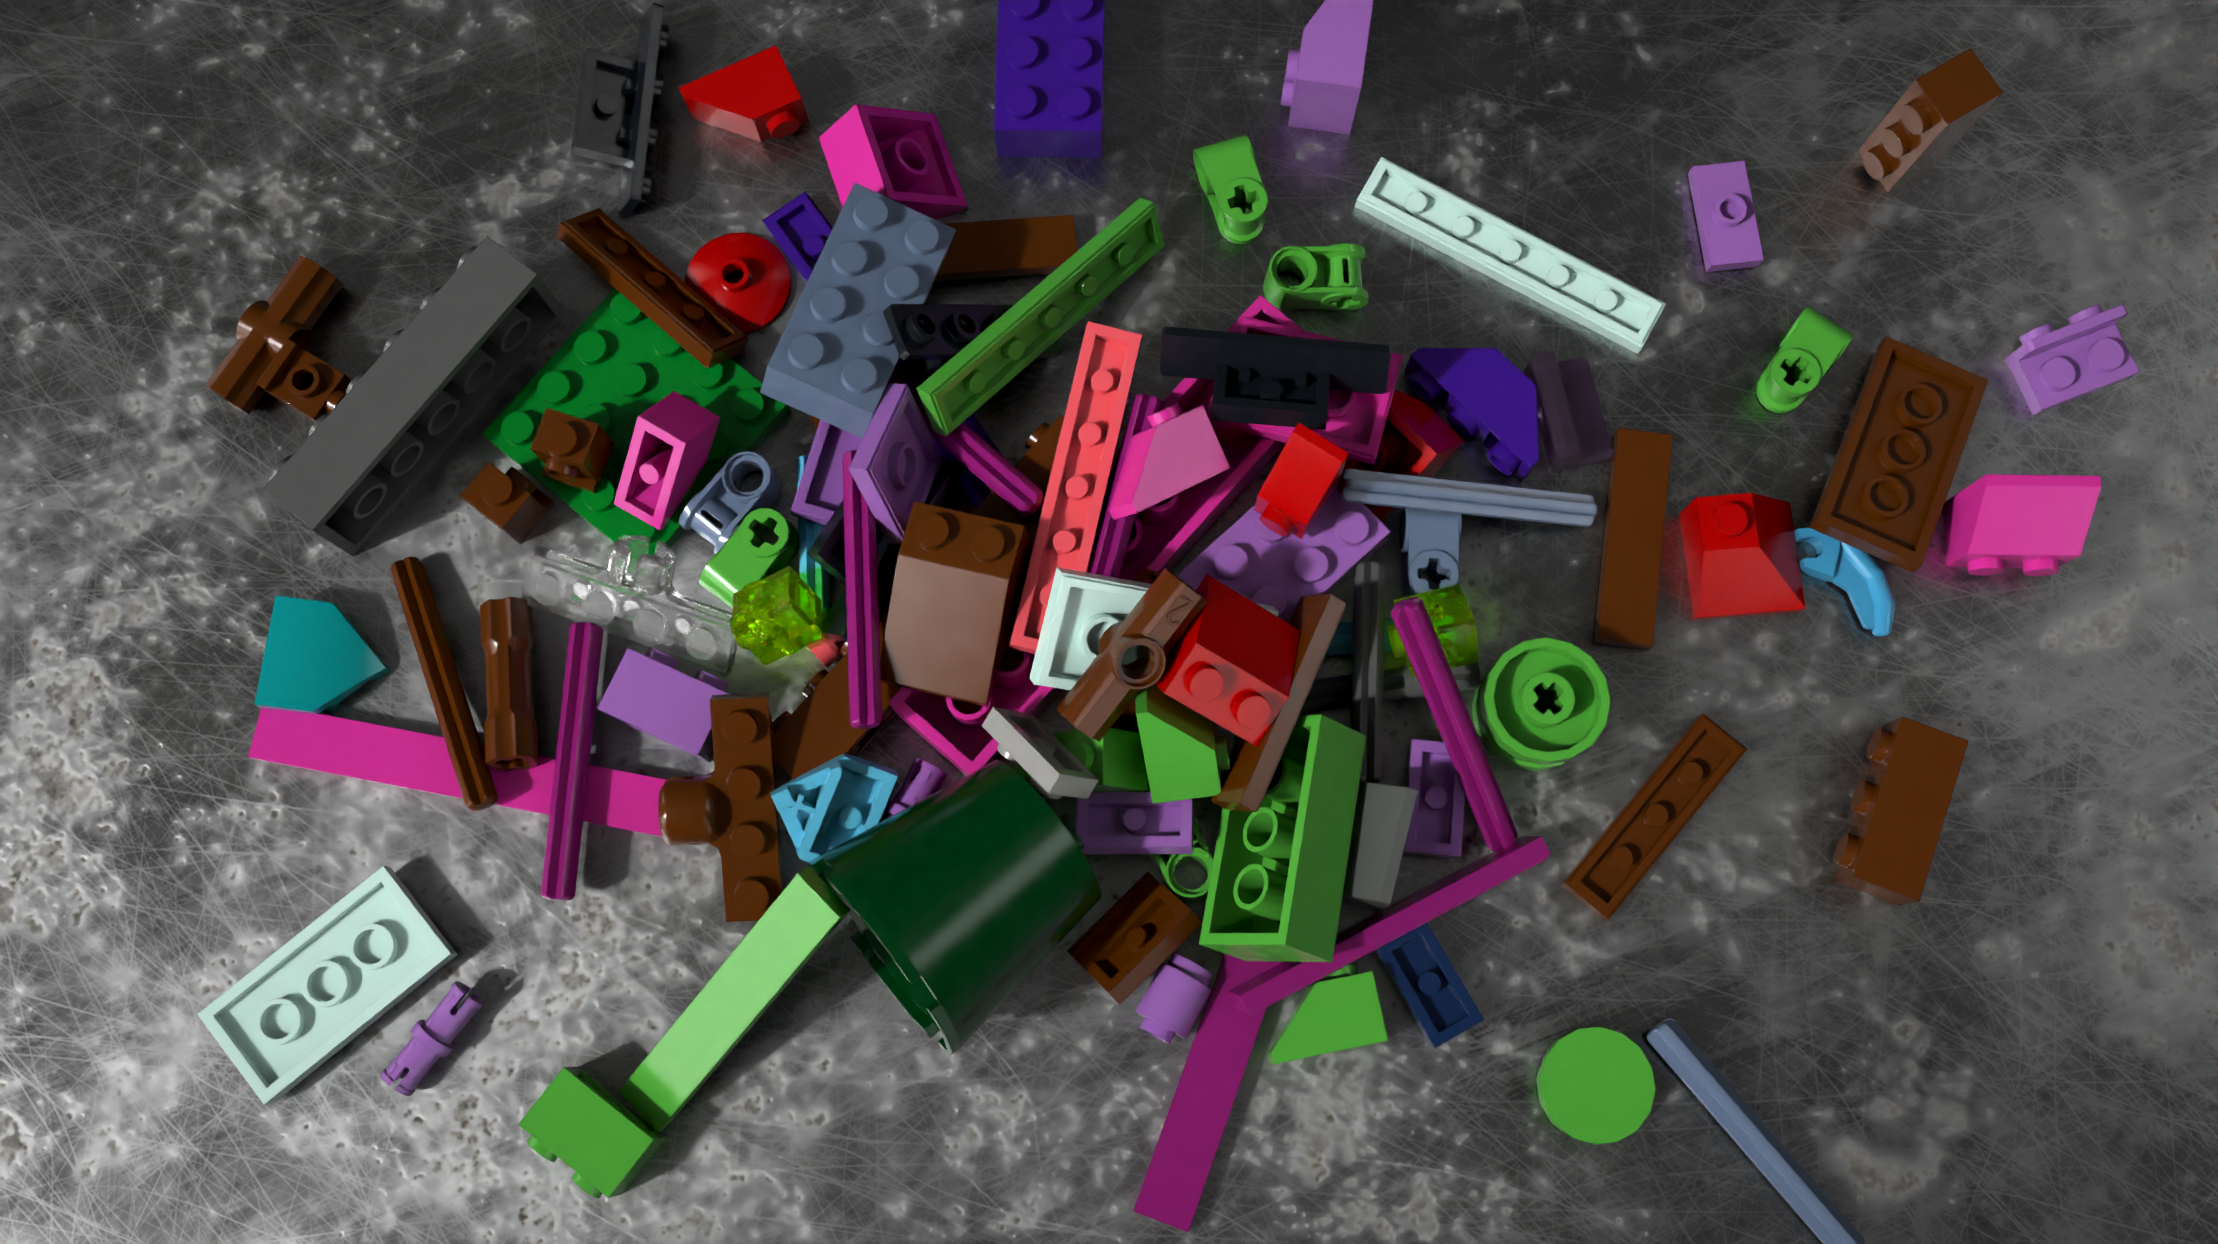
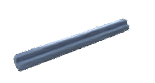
M1357 469L1343 470L1337 486L1340 499L1344 502L1569 526H1591L1594 516L1598 513V505L1595 504L1594 497L1591 495Z
M1670 1017L1657 1023L1647 1035L1648 1042L1823 1244H1864L1865 1241L1862 1235L1679 1024Z

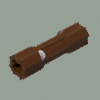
M522 598L489 599L480 605L481 645L485 651L487 718L484 723L485 762L491 766V770L509 772L512 770L530 769L539 764L537 722L533 714L531 650L534 642L532 607L527 604L526 599Z

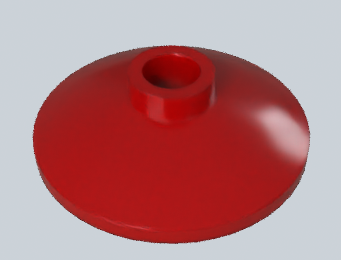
M749 233L725 234L706 243L690 261L685 276V283L744 334L759 331L777 319L786 307L791 292V274L782 253L768 240ZM735 270L744 272L743 278L739 282H726V276L730 272Z

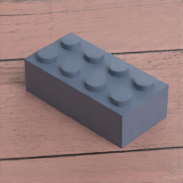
M854 183L767 365L760 393L863 439L900 359L883 311L891 304L925 303L956 229Z

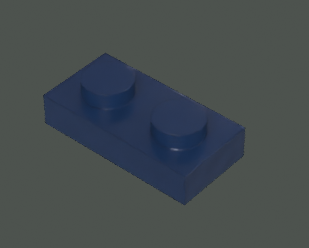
M1428 923L1374 950L1431 1049L1439 1047L1484 1020Z

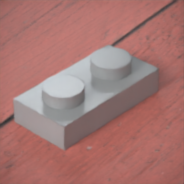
M992 707L982 727L999 743L997 746L999 753L1008 760L1021 765L1031 776L1030 784L1038 792L1052 799H1060L1061 796L1089 798L1099 779L1033 714Z

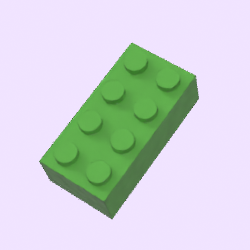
M1322 714L1299 716L1259 810L1256 812L1226 810L1222 807L1199 945L1244 961L1333 962L1366 735ZM1236 734L1234 735L1232 752L1239 738Z

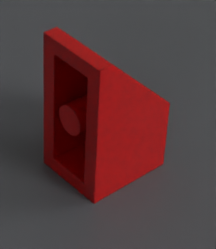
M776 45L679 87L693 120L759 142L766 141L772 137L776 139L787 137L796 132L800 125L809 122L802 98Z
M1298 423L1257 495L1254 510L1261 514L1259 517L1260 521L1267 528L1281 536L1288 537L1292 533L1302 539L1336 488L1349 453L1301 423Z

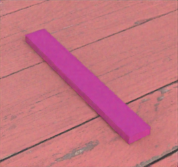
M261 708L248 754L249 758L463 799L444 737L324 714ZM482 745L485 754V745ZM539 755V764L530 769H519L509 772L491 770V766L488 765L499 797L495 806L549 816L556 758ZM589 765L583 822L663 837L659 826L658 799L660 789L666 779Z

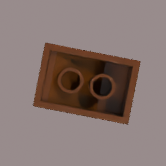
M914 501L896 563L880 658L881 682L988 707L1033 548L1025 526Z

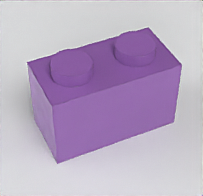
M648 647L645 655L627 648L597 709L610 718L706 762H710L713 755L710 698L712 695L728 694L725 691L729 684L702 670H698L694 678L675 670L679 661L654 648Z

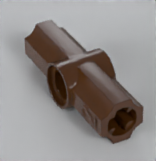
M300 255L268 300L256 301L242 314L236 328L238 341L205 384V387L243 412L250 414L266 392L256 383L285 341L289 339L308 352L313 341L312 327L344 284L319 264Z
M1164 568L1126 619L1111 625L1103 633L1099 641V654L1056 708L1060 715L1091 739L1093 738L1100 742L1138 691L1153 686L1161 678L1166 665L1165 656L1208 600L1174 573ZM1136 645H1142V652L1138 659L1130 664L1121 665L1122 658L1127 650Z

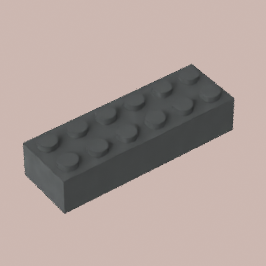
M486 236L478 246L470 248L462 255L457 264V270L445 284L432 290L425 297L421 304L420 312L406 328L396 331L387 340L383 354L368 371H363L352 379L347 387L346 395L330 413L322 415L314 422L309 430V437L298 450L275 466L271 473V480L262 490L311 530L349 555L354 556L566 312L537 273L490 237Z

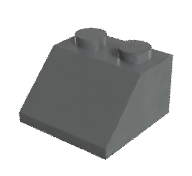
M1359 782L1341 903L1373 912H1378L1391 905L1418 790L1408 787Z

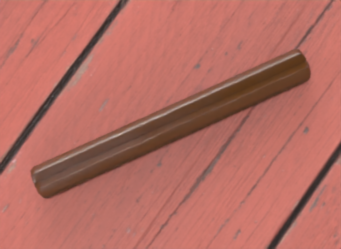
M407 557L392 564L391 574L464 803L471 811H481L495 805L499 797L489 766L485 762V754L424 566L417 557Z

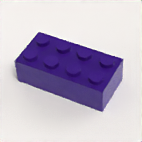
M998 0L994 134L998 157L1102 158L1105 0Z

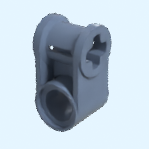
M749 451L736 453L727 460L708 485L689 501L680 515L679 525L688 531L695 530L714 546L713 551L716 554L724 547L751 511L759 508H770L777 501L781 491L779 476L761 455ZM752 471L763 472V482L760 487L752 492H741L740 484L746 474ZM711 518H714L721 525H723V527L720 529L709 520Z
M1401 508L1399 544L1402 552V593L1405 600L1411 597L1420 598L1427 612L1436 611L1444 606L1458 584L1459 547L1462 527L1461 514ZM1424 573H1430L1432 582L1439 584L1436 590L1429 589L1428 581L1421 579Z

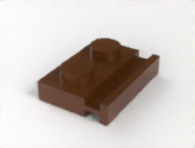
M1147 871L1067 952L1120 1005L1202 922L1189 907Z

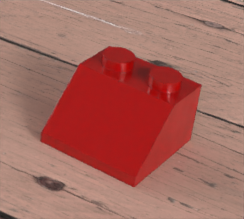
M1206 574L1196 591L1207 599L1208 602L1165 656V670L1155 684L1164 694L1257 747L1289 699L1301 631L1229 586Z

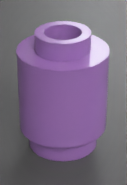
M1173 953L1167 964L1162 963L1159 966L1135 1010L1136 1013L1144 1017L1140 1028L1168 1044L1171 1043L1175 1035L1186 1040L1211 993V989L1207 986L1213 974L1191 960Z

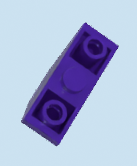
M1418 348L1412 353L1404 370V374L1408 376L1407 381L1411 389L1427 402L1433 400L1448 414L1447 420L1457 433L1467 439L1473 437L1488 451L1486 453L1488 460L1498 471L1507 476L1513 474L1522 482L1539 461L1536 385L1496 348Z

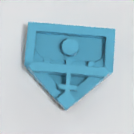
M843 753L770 792L776 809L780 813L793 841L799 859L811 862L817 856L877 825L897 781L898 774L892 768Z

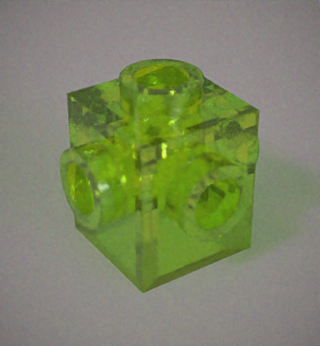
M788 566L760 581L748 583L740 591L733 594V616L730 622L731 633L741 648L749 649L766 666L787 655L795 654L803 647L821 639V599Z
M1460 584L1393 600L1394 605L1401 600L1411 597H1418L1423 601L1450 669L1479 662L1476 621ZM1395 624L1388 625L1389 641L1395 658L1404 656L1411 675L1415 678L1416 674Z

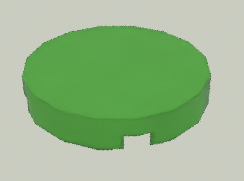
M1600 1026L1573 1029L1554 1040L1546 1051L1547 1053L1543 1057L1542 1064L1539 1065L1536 1078L1539 1103L1550 1122L1571 1138L1590 1144L1619 1142L1636 1132L1651 1113L1656 1091L1652 1066L1642 1049L1623 1033Z

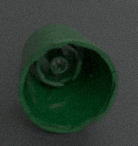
M999 760L987 764L817 856L807 864V867L809 866L851 909L848 916L859 931L853 934L850 939L865 960L929 1038H932L939 1031L942 1033L943 1038L937 1042L942 1050L949 1055L955 1053L968 1041L1096 905L1102 896L1094 871L1081 851L1084 845L1074 829L1066 821H1061L1047 804L1043 795L1030 784L1028 778L1024 779L1013 768Z

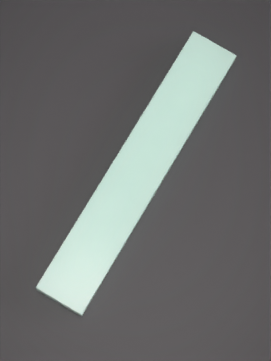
M1383 157L1380 158L1356 200L1355 208L1636 354L1642 349L1666 304Z

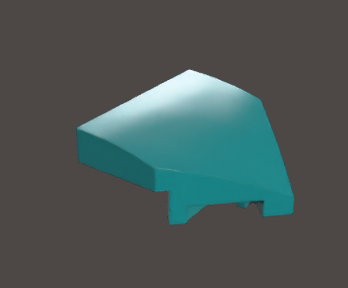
M275 595L254 705L266 709L319 714L324 709L333 713L340 708L339 704L341 701L369 680L373 679L376 681L390 669L382 658L376 655L361 635L353 619L343 613L336 604Z

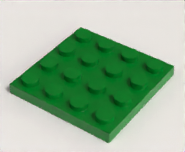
M614 288L482 435L649 572L685 531L679 525V518L689 501L708 485L727 460L734 454L743 451L754 452L791 409L788 405L760 393L762 383L731 358L707 369ZM675 391L721 418L706 464L667 525L659 531L613 503L638 416ZM546 408L599 424L615 443L596 493L544 478L541 475L545 464L530 448Z

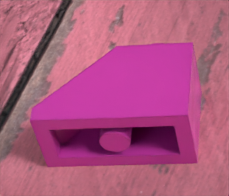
M675 391L640 414L636 421L613 504L659 531L664 528L706 464L721 417Z
M1178 403L1147 417L1151 425L1150 428L1132 436L1109 507L1113 520L1136 514L1230 469L1203 405L1183 413Z

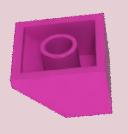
M855 104L819 137L842 208L854 183L935 220L962 212L968 207L936 114Z
M1985 474L1944 503L1943 518L1947 567H1967L1968 574L1970 575L1998 574L2004 571L2003 568H2023V574L2026 576H2047L2058 573L2060 566L2081 555L2101 490V477Z

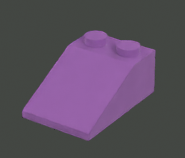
M1325 0L1303 29L1300 50L1289 49L1281 97V106L1290 107L1289 127L1350 135L1362 87L1373 0Z

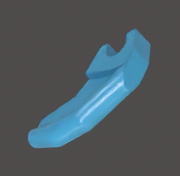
M1809 527L1796 529L1794 531L1796 543L1808 542L1816 550L1815 558H1803L1799 561L1800 572L1825 582L1830 581L1846 591L1862 627L1872 630L1874 636H1888L1892 631L1895 602L1885 571L1870 554Z

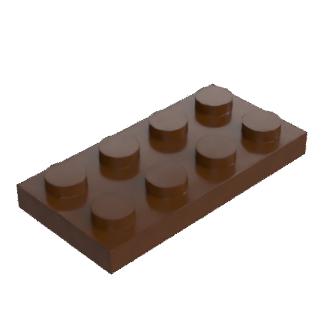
M1886 336L1877 347L1809 528L1912 573L1920 568L1929 548L1988 379Z

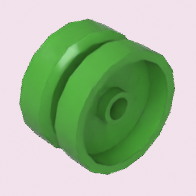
M1546 637L1523 641L1498 658L1481 679L1480 685L1475 690L1472 715L1477 735L1491 755L1509 767L1529 772L1556 769L1592 746L1607 724L1611 700L1606 677L1590 655L1570 642ZM1537 700L1544 704L1546 709L1544 713L1539 712L1534 707Z

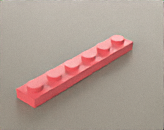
M1090 321L1087 322L1008 648L1032 654L1036 653L1057 567L1087 572L1142 338L1141 334Z

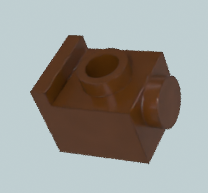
M287 339L256 384L279 402L315 422L319 417L330 413L346 395L347 387L352 380L346 374Z
M546 408L530 449L545 464L541 474L544 478L596 493L615 443L599 424Z
M490 462L484 466L460 494V497L519 544L524 541L555 504L551 498L540 491L534 483L512 466L504 474Z

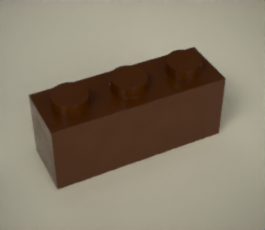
M1971 48L1915 79L1858 149L1867 173L1873 179L1879 180L1887 193L1940 163L2003 94V91Z
M1905 717L1898 718L1875 730L1866 751L1867 759L1872 760L1866 780L1862 779L1858 783L1850 802V810L1855 812L1850 832H1845L1841 836L1834 852L1833 862L1839 865L1835 882L1897 905L1920 901L1968 740Z

